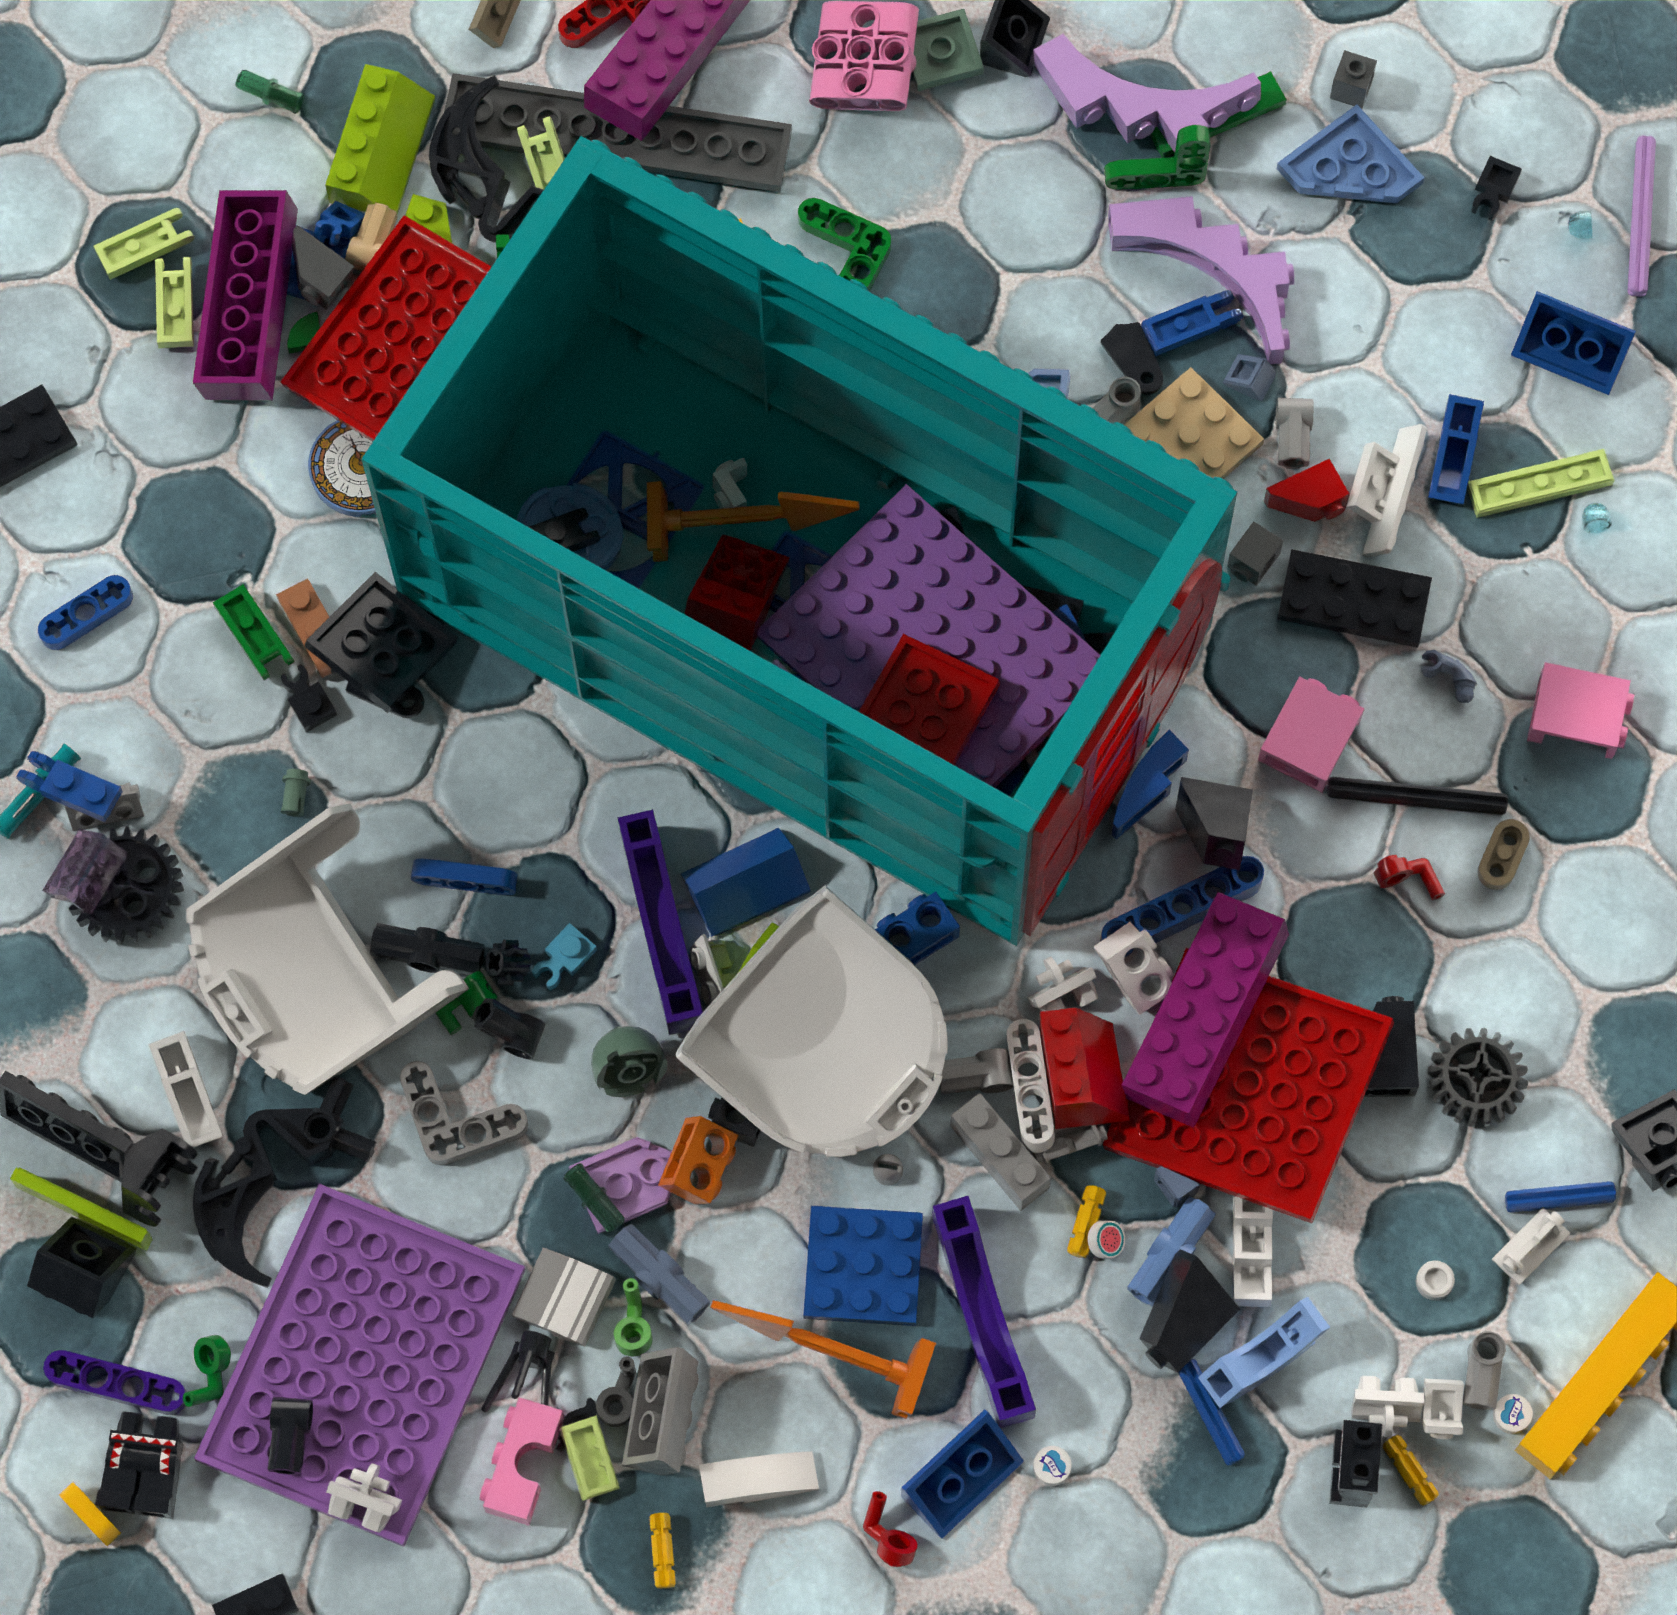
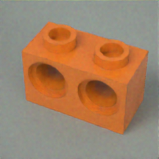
M702 1116L685 1118L658 1186L693 1204L711 1203L721 1190L722 1180L720 1179L725 1167L731 1163L735 1156L736 1147L734 1145L738 1135ZM706 1137H709L712 1143L710 1153L704 1147ZM693 1170L698 1176L696 1187L692 1185L690 1180Z

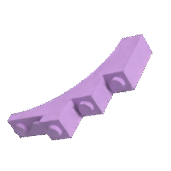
M1064 34L1033 49L1036 70L1076 129L1084 124H1092L1098 121L1104 113H1107L1127 144L1135 139H1143L1149 136L1154 128L1158 127L1175 153L1177 134L1181 128L1189 125H1202L1207 128L1218 127L1228 117L1239 111L1250 110L1261 100V82L1254 72L1226 84L1204 89L1175 91L1138 85L1122 80L1100 69L1083 56Z
M1193 196L1109 204L1108 227L1112 251H1143L1166 255L1191 264L1215 278L1227 290L1232 291L1233 295L1251 317L1262 339L1268 362L1270 364L1282 363L1284 351L1290 349L1288 329H1282L1281 318H1285L1283 298H1287L1289 285H1294L1293 265L1287 264L1285 252L1248 255L1246 236L1240 237L1239 224L1202 227L1200 209H1194Z

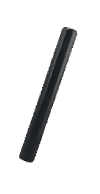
M1330 777L1327 785L1328 797L1336 799L1499 815L1505 814L1508 807V796L1505 793L1342 777Z

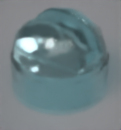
M1592 210L1575 212L1570 216L1568 229L1575 238H1593Z
M1592 503L1584 509L1582 514L1584 531L1588 533H1601L1611 527V516L1606 506L1601 503Z

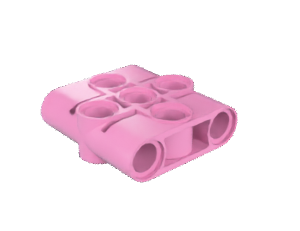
M824 2L822 4L818 38L812 46L815 62L809 99L810 104L817 108L830 110H905L907 108L911 73L916 67L914 46L919 8L903 2ZM875 20L871 26L862 28L867 21ZM837 51L834 57L825 59L830 52ZM870 52L867 58L858 60L861 54ZM904 53L900 59L891 61L894 55ZM866 84L862 91L854 92L857 86Z

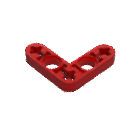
M586 0L560 19L558 24L559 39L566 47L579 48L624 16L633 23L650 0H636L638 3L635 7L634 0ZM598 5H605L611 10L610 14L604 18H597L591 12ZM583 16H586L587 19L585 23L583 21ZM568 27L580 28V34L576 35L574 32L568 34Z

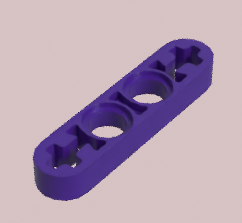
M66 1350L54 1351L44 1361L43 1370L45 1376L52 1384L58 1387L165 1415L178 1414L186 1406L183 1402V1395L187 1391L179 1381L173 1378ZM66 1359V1364L71 1369L80 1371V1363H84L80 1371L79 1383H75L77 1380L75 1374L63 1372L61 1378H58L57 1373L52 1369L54 1364L60 1365L62 1360ZM103 1368L108 1373L106 1383L99 1388L89 1386L87 1381L89 1373L93 1369ZM133 1377L142 1379L144 1389L140 1395L128 1397L124 1394L123 1387L128 1379ZM152 1382H157L154 1388L159 1392L168 1393L170 1388H174V1392L179 1396L178 1401L173 1400L169 1406H165L163 1398L152 1395V1402H146L151 1395Z

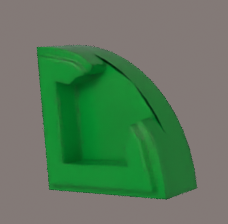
M317 311L303 316L292 327L287 340L289 354L302 352L320 329Z

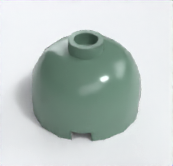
M624 1026L612 1029L597 1042L593 1049L591 1066L599 1089L600 1087L604 1088L606 1095L611 1097H627L644 1092L645 1088L641 1085L649 1083L652 1079L655 1084L658 1083L667 1071V1059L662 1047L653 1034L640 1027Z

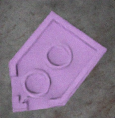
M636 1137L569 1166L572 1177L598 1234L667 1205L671 1192L658 1186L672 1151Z

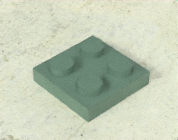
M965 9L918 20L914 46L916 67L912 72L917 91L984 74V66Z

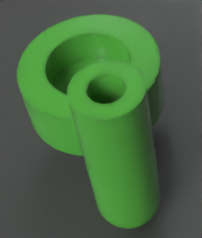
M629 1278L623 1283L627 1300V1317L619 1321L615 1326L614 1340L617 1349L622 1354L636 1357L649 1350L652 1345L653 1336L649 1323L642 1318V1298L638 1282L633 1278ZM632 1337L640 1338L635 1343H628V1340Z

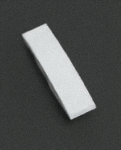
M1233 1196V1301L1237 1306L1271 1307L1273 1210Z

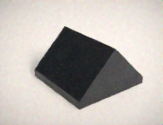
M995 0L980 41V57L983 65L1019 76L1030 77L1034 67L1033 49L1041 46L1050 17L1029 0Z

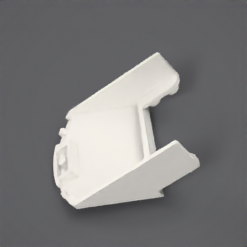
M351 804L326 809L186 909V923H190L191 945H188L190 956L195 959L200 976L197 979L198 984L217 1022L229 1039L247 1058L251 1057L265 1069L264 1073L272 1079L277 1078L293 1087L292 1090L304 1095L311 1093L334 1077H337L417 1027L416 1025L469 989L457 972L442 970L426 979L401 998H398L315 869L316 865L358 835L360 820Z

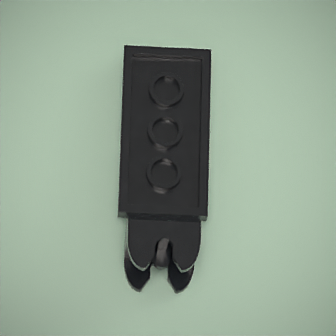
M5 1071L0 1077V1115L121 1182L123 1213L146 1225L156 1227L161 1221L154 1213L159 1210L161 1205L152 1195L158 1186L164 1189L168 1186L170 1180L166 1175L170 1169L174 1168L189 1175H193L198 1169L189 1160H194L198 1155L196 1150L187 1142L163 1128L133 1144V1140L123 1130L116 1127L111 1129L100 1123L97 1117L89 1111H78L69 1106L58 1094L53 1092L47 1094L36 1088L35 1084L23 1075L15 1076L8 1071Z

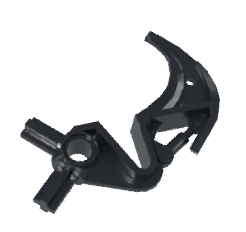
M495 75L468 90L451 107L449 106L445 110L435 128L429 149L431 175L443 198L449 204L457 201L450 185L453 184L458 190V195L470 207L471 215L479 219L480 233L485 239L496 243V235H514L543 192V189L531 186L497 225L511 182L504 178L505 172L483 150L477 137L475 125L477 107L481 100L492 89L500 85ZM455 128H459L460 130L458 135H454L453 133ZM464 155L465 160L459 163V157ZM458 172L481 179L487 195L477 199L465 185L463 186L458 181Z
M334 1077L320 1108L265 1109L250 1115L244 1124V1137L235 1142L233 1153L221 1166L222 1170L216 1178H214L220 1160L212 1157L205 1160L194 1186L193 1212L199 1236L215 1262L218 1261L234 1274L265 1288L269 1287L272 1280L271 1277L259 1272L248 1262L242 1242L244 1226L250 1212L275 1184L274 1181L278 1180L260 1138L262 1129L270 1128L310 1166L332 1157L336 1150L369 1162L370 1157L372 1158L375 1152L374 1148L377 1142L346 1130L345 1123H343L344 1120L340 1118L354 1087L353 1084L343 1078ZM325 1124L331 1127L326 1137L321 1139L312 1137L313 1130L318 1125ZM243 1158L253 1161L252 1171L249 1176L221 1187L220 1183L227 1174L230 1175ZM230 1201V1206H222V1203ZM220 1230L226 1231L224 1237H218L217 1234Z

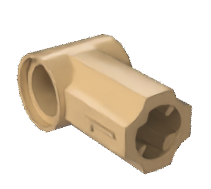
M368 204L357 237H352L346 253L345 260L352 264L354 269L363 271L394 229L398 218L397 212L384 204Z

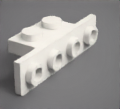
M1423 424L1399 429L1392 453L1376 442L1367 443L1364 446L1346 507L1371 522L1362 554L1367 558L1390 553L1396 543V534L1401 517L1406 509V500L1415 478L1419 456L1424 447L1427 427Z

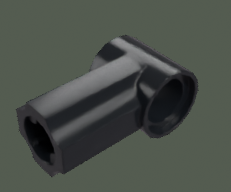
M485 998L476 1007L472 1017L475 1022L474 1027L503 1043V1050L514 1056L529 1060L534 1057L546 1025L542 1020L529 1014L515 1012L492 998Z
M273 1397L270 1410V1431H272L267 1468L269 1472L284 1475L301 1474L306 1434L310 1433L312 1425L313 1400Z

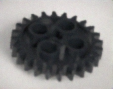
M129 826L125 827L122 836H118L115 829L110 828V838L104 839L99 832L96 833L98 843L92 845L90 842L84 841L83 843L87 850L85 855L74 852L73 855L78 865H67L66 867L68 872L74 876L63 880L66 888L72 889L64 894L66 901L73 903L68 908L72 916L79 915L76 921L80 927L89 924L88 932L91 936L96 935L101 930V937L104 942H107L112 934H115L118 944L123 943L125 935H130L133 942L137 943L138 932L141 931L148 938H151V926L155 925L163 930L164 925L161 918L163 916L172 919L175 917L169 906L181 905L179 897L174 894L184 891L182 883L175 881L183 877L181 868H173L179 863L176 855L168 856L171 851L169 845L165 843L159 846L160 840L156 834L146 840V833L142 828L136 836L132 835ZM114 857L121 859V863L115 869L104 868L109 859ZM143 869H156L155 874L151 878L146 880L139 878V874ZM95 875L104 876V878L107 880L93 879V877ZM126 880H129L131 886L124 885ZM116 884L124 886L119 890ZM142 891H154V895L149 896ZM97 892H109V896L105 901L101 903L92 902V898ZM134 901L143 902V907L138 912L128 913L126 911L130 903Z

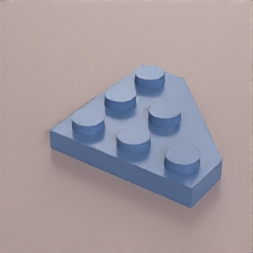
M1358 105L1352 107L1280 160L1276 168L1299 194L1398 203L1424 182V176Z

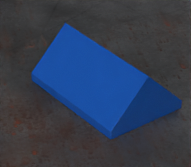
M1537 291L1511 356L1609 395L1636 331Z
M779 828L680 873L711 937L718 936L811 892L796 851Z
M984 1409L901 1487V1497L942 1539L1015 1471L1024 1460L990 1413Z

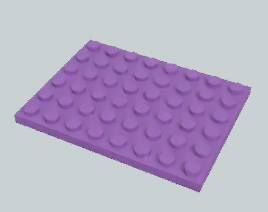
M907 484L760 626L757 633V638L806 683L811 684L858 712L903 633L998 678L1000 686L955 764L956 767L994 788L1057 727L1101 656Z
M319 1184L194 1457L195 1461L404 1547L525 1273V1266ZM273 1397L313 1400L312 1425L310 1433L306 1434L301 1474L284 1475L267 1470L272 1431H270V1410ZM371 1463L380 1466L378 1477L390 1481L386 1492L376 1488L373 1489L402 1499L399 1511L390 1517L385 1528L381 1532H375L362 1526L367 1510L366 1507L355 1504L351 1517L347 1520L328 1513L331 1494L326 1492L330 1481L335 1482L336 1478L341 1476L362 1484L350 1479L353 1469L356 1468L367 1472Z

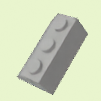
M674 1347L641 1354L622 1466L660 1476L680 1473V1468L686 1457V1449L684 1447L686 1432L692 1421V1411L690 1410L692 1396L699 1380L697 1374L698 1360L685 1349Z

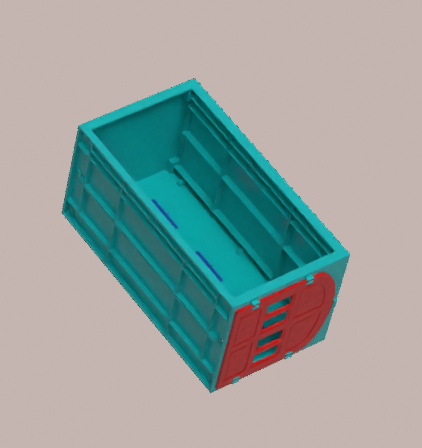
M582 136L579 137L361 459L396 588L428 614L917 891L926 894V896L936 891L947 908L1015 946L1018 945L1024 933L1031 937L1054 897H1059L1069 880L1070 871L1144 749L1150 747L1160 731V723L1177 696L1200 645L1211 628L1219 590L1222 592L1227 591L1231 580L1230 575L1223 571L1222 568L1238 491L1234 490L1228 481L1221 477L1212 478L1206 475L1190 460L1184 458L1179 460L1169 455L1160 444L1151 440L1145 442L1134 436L1132 431L1121 423H1110L1101 418L1092 407L1085 404L1079 406L1066 399L1064 393L1052 386H1047L1046 388L1033 381V378L1027 372L1018 368L1013 370L1001 364L994 354L985 350L979 352L968 346L967 342L955 333L946 334L935 328L934 324L926 317L921 315L913 316L905 312L894 300L888 297L881 299L870 293L868 288L861 282L854 279L848 281L837 275L836 271L828 264L823 262L815 263L804 257L798 248L790 244L784 246L774 241L765 230L759 227L750 228L741 223L730 211L725 209L719 211L713 208L697 193H686L675 187L674 183L667 177L660 174L654 176L643 170V167L634 159L629 157L623 159L612 153L609 147L601 141H590ZM740 458H744L747 463V476L736 482V485L747 500V507L760 505L780 506L778 492L781 491L859 502L858 511L797 531L791 530L786 518L762 522L686 527L683 531H670L668 534V561L654 562L652 556L644 563L622 571H606L517 521L519 511L524 502L539 489L564 485L573 486V483L578 484L591 472L608 466V499L617 508L622 527L647 541V522L639 518L647 514V497L622 509L624 463L639 465L657 474L666 484L664 489L668 495V502H673L674 510L682 509L683 512L720 509L714 498L716 492L713 489V473L722 463L729 460L735 462ZM907 484L938 512L956 506L965 536L1019 584L1084 600L1078 623L1083 634L1115 633L1045 747L1038 751L1039 756L1029 773L1026 774L1022 766L1019 765L994 788L811 686L798 674L786 672L754 654L751 650L745 649L686 616L684 613L688 596L722 534L790 557L787 567L791 569V597L805 584L806 564L823 566ZM775 594L770 610L776 612L787 600Z

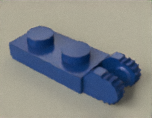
M1225 290L1209 297L1205 295L1143 320L1141 327L1155 356L1241 321L1244 316L1239 308L1217 316L1213 311L1228 305L1235 299L1232 291Z
M31 751L27 760L35 767L49 772L46 779L43 780L38 775L22 769L16 776L20 783L41 792L42 796L102 822H106L123 793L121 786L57 760L55 762L49 756L36 751Z

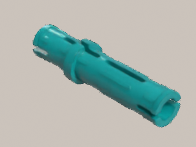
M64 743L51 759L55 762L59 760L74 766L81 760V757ZM41 768L35 770L37 775L43 780L49 774V772ZM26 786L0 815V834L9 839L11 834L43 801L45 797L41 795V792ZM32 794H34L33 797L25 804V806L16 814V816L13 817L16 811L26 802V800Z

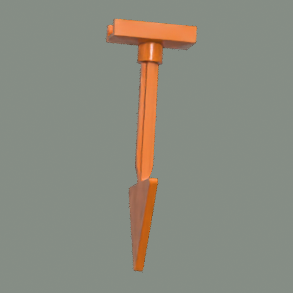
M661 481L647 482L648 551H653L654 562L668 561V532L683 531L686 527L772 521L778 518H786L791 530L797 531L858 511L859 502L781 491L778 492L780 506L760 505L683 512L682 509L668 510V495Z
M715 1300L712 1301L711 1309L775 1341H780L783 1337H787L800 1346L884 1376L886 1381L900 1385L892 1414L907 1419L908 1414H913L936 1345L935 1342L921 1338L915 1343L907 1364L895 1359L889 1361L805 1329L792 1328L794 1321Z

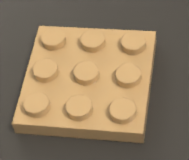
M1191 367L1124 424L1132 431L1134 436L1145 442L1151 440L1160 444L1166 450V453L1179 460L1181 458L1190 460L1198 466L1201 472L1212 478L1221 477L1224 479L1264 443V438Z

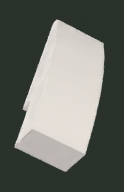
M185 1031L150 1043L151 1053L184 1141L192 1147H196L222 1137L221 1129Z
M812 1451L754 1456L699 1465L706 1508L740 1501L750 1503L819 1490Z

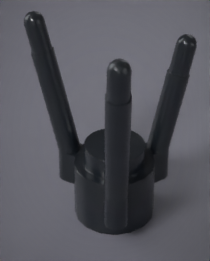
M523 1331L520 1342L515 1341L510 1357L481 1407L483 1412L489 1410L517 1360L521 1367L511 1394L512 1398L517 1399L519 1397L529 1367L537 1369L543 1363L541 1404L548 1406L551 1365L555 1352L549 1350L552 1341L550 1337L535 1331Z

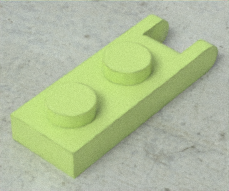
M550 116L543 118L547 132L529 138L528 131L524 125L517 127L535 186L543 190L565 159Z
M174 208L94 245L95 252L109 279L118 277L192 242L195 237L190 230L177 235L172 223L182 218L183 214L180 209Z
M191 257L183 258L184 270L164 271L165 264L163 258L155 259L158 348L194 347Z

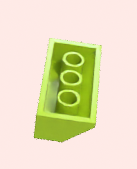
M365 64L325 184L330 204L338 201L353 209L366 212L368 204L380 203L387 205L390 209L396 211L398 215L431 114L435 95L398 71Z

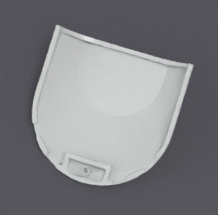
M824 886L795 908L697 1018L675 1055L685 1066L773 1140L799 1152L806 1151L824 1154L826 1157H843L857 1155L859 1151L870 1149L877 1145L881 1147L908 1130L921 1117L936 1095L943 1076L941 1074L948 1050V1037L939 1000L921 971L829 888Z

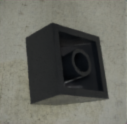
M71 1216L37 1250L27 1287L74 1309L80 1314L94 1318L111 1300L137 1248Z

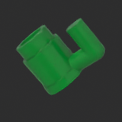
M481 971L474 972L465 977L463 980L469 989L435 1012L450 1035L457 1033L462 1028L452 1013L457 1007L462 1005L472 1019L476 1007L485 998H492L499 1002L498 996L488 984Z

